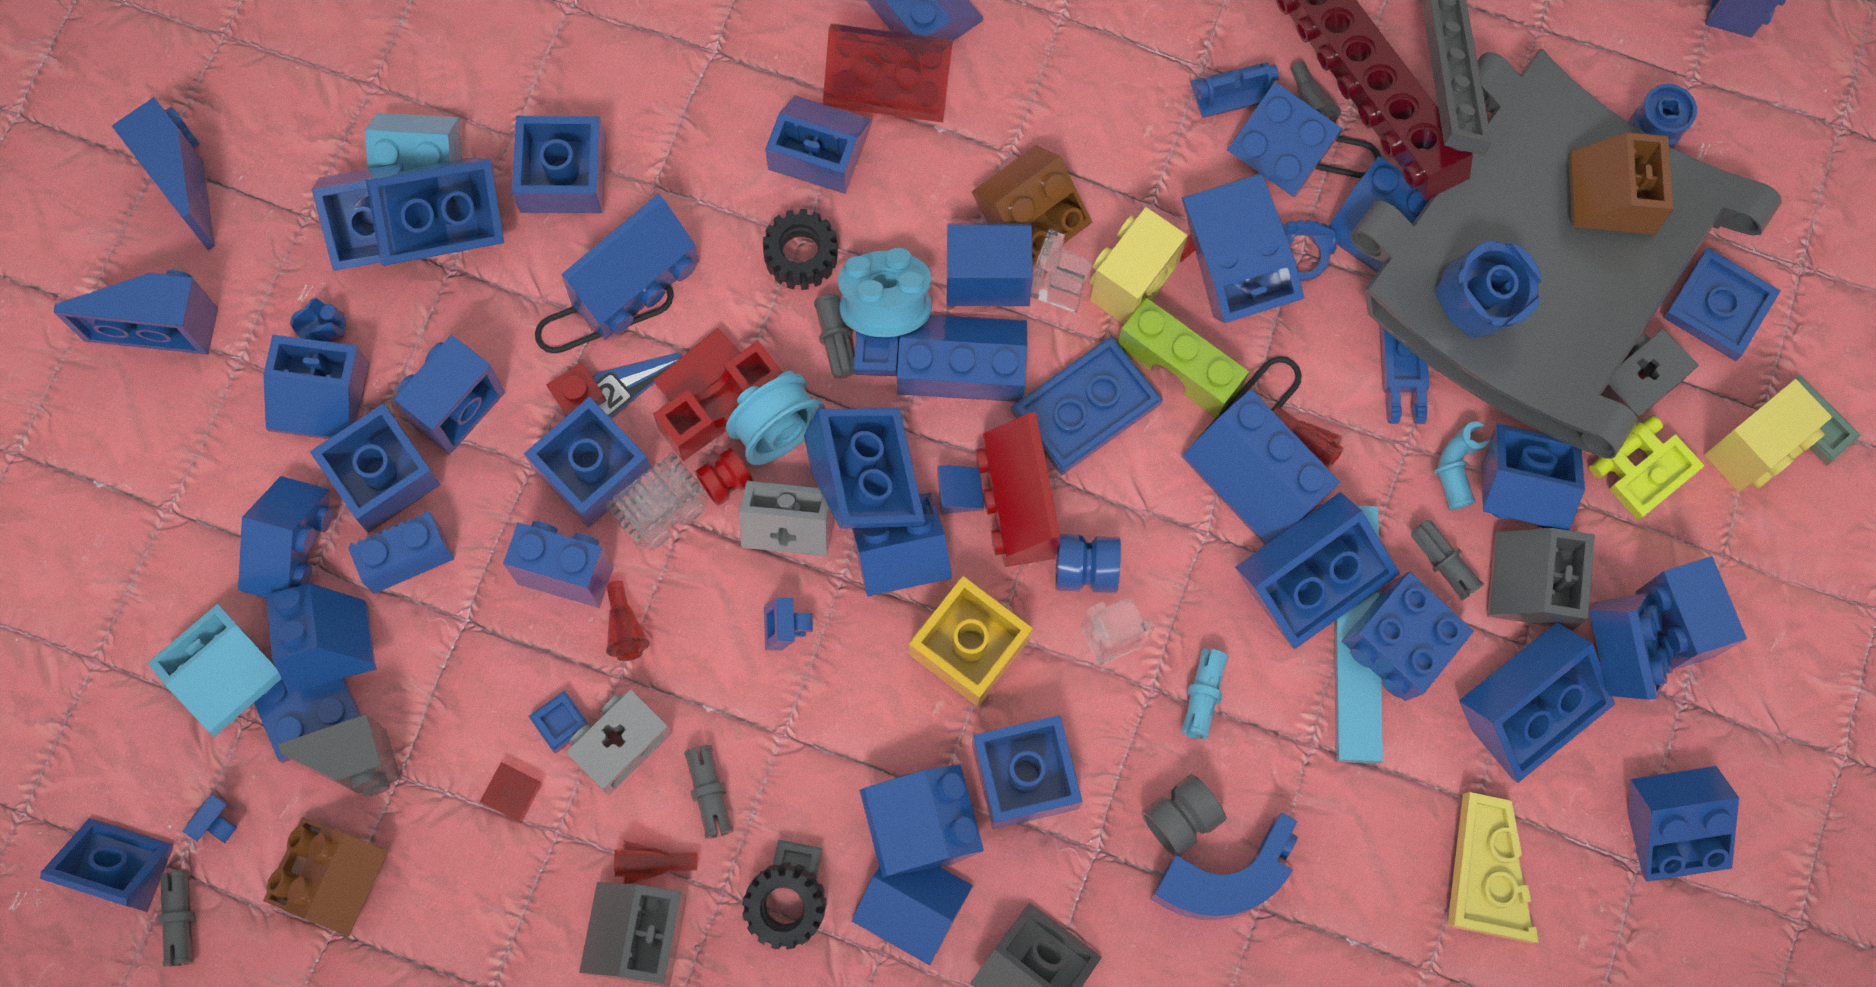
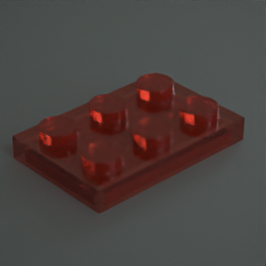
M831 23L828 32L823 104L835 108L943 123L953 40Z

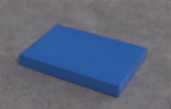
M1110 336L1013 404L1011 412L1016 418L1027 413L1036 412L1044 454L1062 476L1160 406L1163 399L1115 339Z

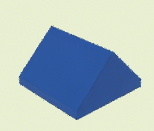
M947 223L946 306H1030L1033 280L1031 223Z
M89 818L41 871L40 879L148 912L160 882L159 875L164 872L171 855L172 844Z
M941 867L882 878L880 868H878L851 922L930 966L973 885Z

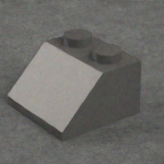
M367 714L278 744L281 754L358 794L363 792L364 796L383 793L390 789L389 783L401 779L387 729Z
M1029 903L970 984L974 987H1082L1102 957Z

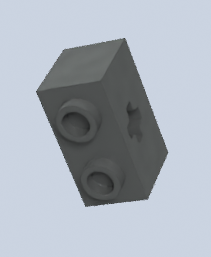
M1664 329L1651 339L1645 333L1636 341L1629 352L1631 356L1620 365L1601 396L1627 406L1639 419L1699 365ZM1638 374H1643L1645 378L1641 379Z

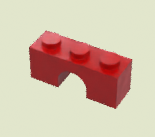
M758 340L723 364L724 372L722 376L709 388L695 395H692L689 389H687L653 413L658 430L682 461H685L726 432L727 421L738 407L737 399L742 392L752 386L760 388L783 373Z

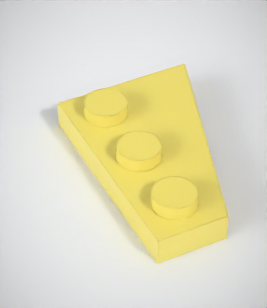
M1472 792L1463 794L1447 926L1530 944L1539 943L1537 929L1532 927L1527 902H1531L1528 885L1523 883L1519 862L1522 852L1512 801Z

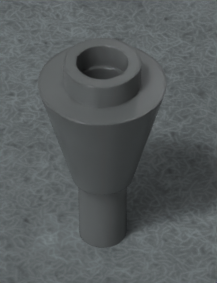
M1295 63L1290 70L1298 85L1299 98L1336 123L1341 114V109L1319 84L1313 81L1306 63Z

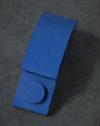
M1280 813L1275 817L1251 863L1245 869L1236 873L1225 875L1209 873L1176 855L1170 861L1150 900L1177 914L1201 920L1231 918L1257 907L1274 895L1293 871V869L1277 860L1279 857L1286 860L1298 839V836L1292 833L1298 821L1284 813Z

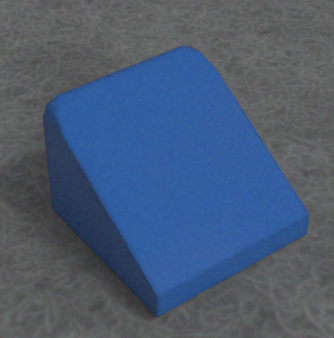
M951 465L937 467L941 514L984 510L981 477L978 468Z

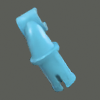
M1470 422L1455 433L1454 438L1448 442L1442 452L1438 468L1433 471L1434 475L1440 478L1449 505V511L1465 508L1476 503L1464 470L1467 462L1462 460L1465 455H1472L1486 447L1490 441L1477 443L1474 440H1470V433L1484 426L1480 422Z

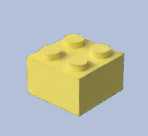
M1147 207L1144 208L1137 218L1131 215L1125 221L1117 235L1120 241L1113 250L1106 247L1101 252L1093 265L1096 271L1089 282L1093 285L1090 301L1124 325L1146 297L1151 301L1176 270L1188 236Z
M1794 379L1704 454V456L1739 493L1750 484L1759 489L1772 477H1775L1789 466L1803 451H1806L1825 434L1820 427L1829 421L1832 416L1797 379Z

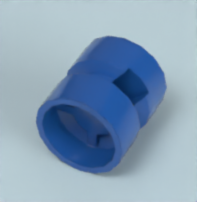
M1668 83L1657 85L1648 92L1628 122L1647 134L1668 136L1669 146L1674 148L1697 117V105L1694 97L1679 85Z
M1060 534L1061 538L1056 553V590L1081 591L1084 585H1089L1092 592L1117 594L1121 563L1120 537L1095 536L1092 542L1089 543L1086 542L1083 535Z

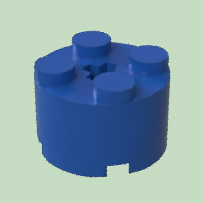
M1498 240L1487 241L1458 257L1445 269L1441 281L1436 287V296L1441 302L1449 320L1467 336L1478 338L1480 336L1497 334L1525 320L1536 310L1541 297H1538V283L1542 282L1541 273L1533 257L1521 246L1513 243L1497 242Z

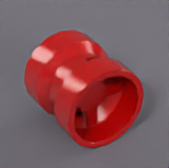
M731 447L719 454L715 467L704 464L695 470L701 485L717 506L729 500L730 489L733 491L736 489L744 490L746 482L753 481L746 466Z

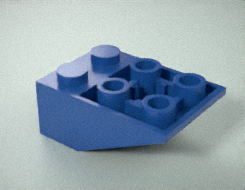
M1262 173L1181 197L1214 318L1227 323L1305 299L1292 250Z

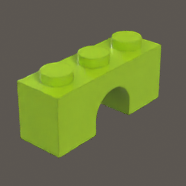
M1147 297L1121 328L1117 343L1124 352L1149 370L1154 364H1157L1171 371L1185 386L1184 395L1215 418L1221 415L1242 389L1249 374L1248 370Z

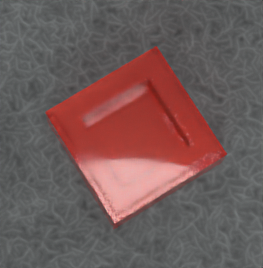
M501 762L480 803L522 823L542 783Z

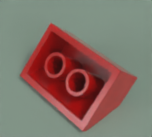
M1036 412L1027 413L983 433L982 448L975 449L979 474L987 473L989 488L983 489L987 515H995L997 529L991 530L993 551L995 556L1002 555L1004 567L1055 559L1061 538Z

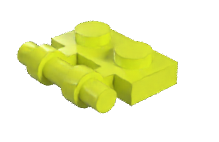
M1651 415L1643 423L1637 422V425L1616 457L1612 459L1599 457L1589 466L1591 473L1598 479L1603 478L1610 471L1615 472L1620 477V480L1609 490L1637 521L1705 466L1676 434L1663 444L1655 436L1663 428V424L1654 415ZM1641 449L1648 457L1635 467L1627 457L1635 450Z

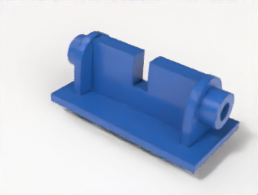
M1268 62L1190 81L1201 117L1205 118L1258 105L1274 81L1279 80V72L1275 64L1269 66Z

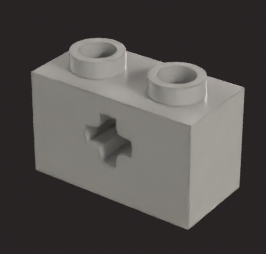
M755 481L746 482L739 510L741 548L827 556L833 529V514L820 488Z
M631 689L624 696L618 693L612 697L601 710L604 715L592 727L587 724L579 729L570 739L569 744L571 747L566 751L568 756L608 796L672 734L669 727ZM615 732L619 736L622 735L625 741L623 746L619 748L615 744L611 745L608 739L611 733Z

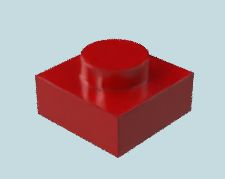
M583 363L546 384L566 416L588 397H591L598 406L607 401Z

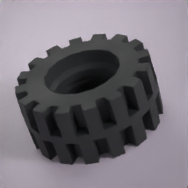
M800 209L799 214L795 215L793 210L786 211L785 218H782L780 215L774 218V225H768L765 230L766 237H763L764 260L770 275L773 274L779 284H782L783 281L786 282L787 288L794 289L795 285H801V290H807L808 284L813 283L815 287L821 285V279H828L832 275V268H835L837 264V238L835 231L831 229L829 221L827 219L822 221L821 215L817 212L808 215L807 209ZM795 237H806L816 242L818 251L814 258L807 262L797 263L785 257L783 254L784 245Z
M783 862L777 866L773 864L764 871H761L749 885L743 898L742 905L744 906V911L742 915L744 921H747L749 924L747 927L751 935L755 933L759 937L757 941L764 945L765 942L772 944L771 948L778 950L781 946H786V950L793 949L798 944L803 945L820 927L827 906V898H824L825 889L822 883L819 884L817 882V876L813 872L808 873L804 870L805 866L800 864L792 866L791 862ZM783 887L798 893L803 902L801 917L787 924L773 919L767 912L766 907L769 893Z

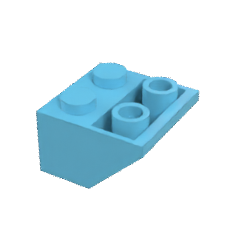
M376 113L364 129L368 169L403 163L404 170L461 159L459 117Z
M216 604L147 663L164 685L213 737L231 724L241 713L281 680L276 666L219 604Z

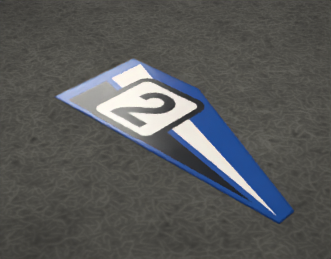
M679 352L596 373L592 378L607 400L599 405V407L612 418L652 386L654 379L678 361L682 355Z

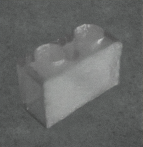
M673 452L649 469L647 473L642 474L633 484L628 485L626 489L615 495L605 506L623 532L637 549L642 552L648 546L651 550H654L663 545L672 534L669 530L682 520L685 523H690L699 517L706 508L704 503L708 501L706 490Z

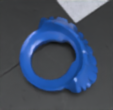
M1297 220L1296 222L1289 221L1286 224H1282L1289 245L1294 242V238L1297 236H1309L1313 239L1320 252V260L1315 269L1309 272L1298 271L1300 281H1309L1320 276L1329 264L1330 255L1334 254L1337 249L1336 243L1338 240L1335 238V231L1332 228L1329 229V226L1326 224H1319L1318 221L1311 222L1307 220L1305 222Z

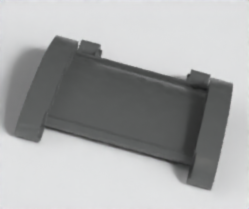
M1539 49L1520 75L1505 58L1496 53L1486 52L1479 57L1477 62L1484 102L1487 107L1486 111L1492 113L1488 118L1492 144L1485 155L1473 153L1470 179L1432 197L1413 224L1393 205L1384 201H1375L1350 234L1351 243L1357 250L1384 263L1364 290L1368 315L1421 360L1487 404L1559 441L1599 457L1612 459L1616 457L1637 425L1638 419L1631 409L1617 401L1601 396L1602 392L1712 227L1718 229L1721 226L1747 235L1761 236L1782 203L1781 196L1774 188L1767 184L1726 172L1696 160L1669 146L1674 210L1655 235L1572 227L1569 153L1572 150L1626 132L1647 133L1631 125L1600 103L1554 62L1544 49ZM1498 240L1497 242L1513 243L1521 246L1533 257L1541 273L1542 282L1538 283V297L1541 296L1539 305L1528 318L1497 334L1480 336L1478 338L1467 336L1449 320L1441 302L1436 296V287L1441 281L1445 269L1452 261L1487 241Z

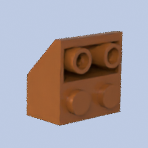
M1626 132L1572 150L1569 153L1572 227L1655 235L1674 210L1668 136Z
M1037 145L971 191L987 223H1031L1032 267L1093 223L1061 157Z
M302 817L299 825L291 832L288 838L287 851L279 868L272 873L268 880L267 893L263 901L303 919L350 936L388 851L345 832Z

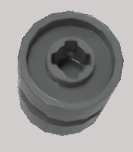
M1193 774L1188 775L1175 785L1171 790V800L1161 796L1141 813L1151 832L1173 857L1176 855L1180 857L1197 843V832L1208 834L1227 819L1216 797Z

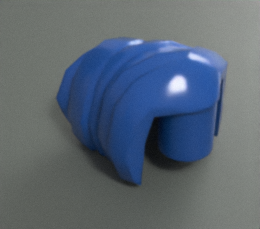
M316 297L309 301V304L304 307L305 309L297 311L291 317L290 326L299 338L333 342L336 339H341L345 333L346 322L344 313L332 304H324Z

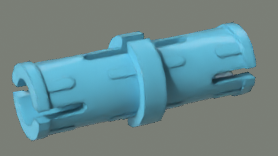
M1204 648L1200 653L1201 656L1194 684H1190L1188 687L1187 696H1190L1183 727L1181 728L1183 735L1196 740L1199 739V735H1201V740H1208L1215 707L1222 700L1223 693L1220 692V686L1226 662L1229 658L1222 651L1211 649L1209 654V649Z

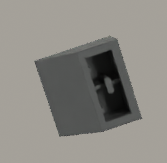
M1556 528L1497 532L1494 539L1487 617L1544 626H1553L1557 622L1570 630H1574L1588 619L1595 534Z
M597 882L579 973L670 987L686 896L681 891L644 885Z

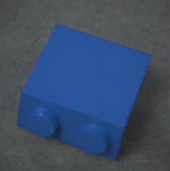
M532 521L531 526L518 522L503 562L516 583L600 608L613 567L603 547L598 546L599 540L581 533H574L573 538L557 534V528L540 521Z
M1409 571L1388 584L1341 642L1350 649V654L1356 662L1370 668L1383 680L1382 684L1389 693L1407 701L1427 691L1474 631Z

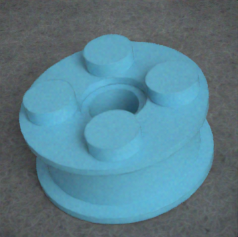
M904 248L875 251L851 257L845 262L839 273L838 286L843 295L839 307L841 318L847 326L861 334L874 337L904 335L921 327L931 315L932 302L927 293L931 286L930 270L924 262L912 256Z
M792 370L786 371L760 388L752 386L746 389L738 397L737 403L739 405L727 421L726 432L731 438L741 440L746 447L745 458L750 464L762 465L772 462L798 447L805 441L804 434L817 410L826 409L820 400L811 399L805 391L807 382L802 375L794 374Z

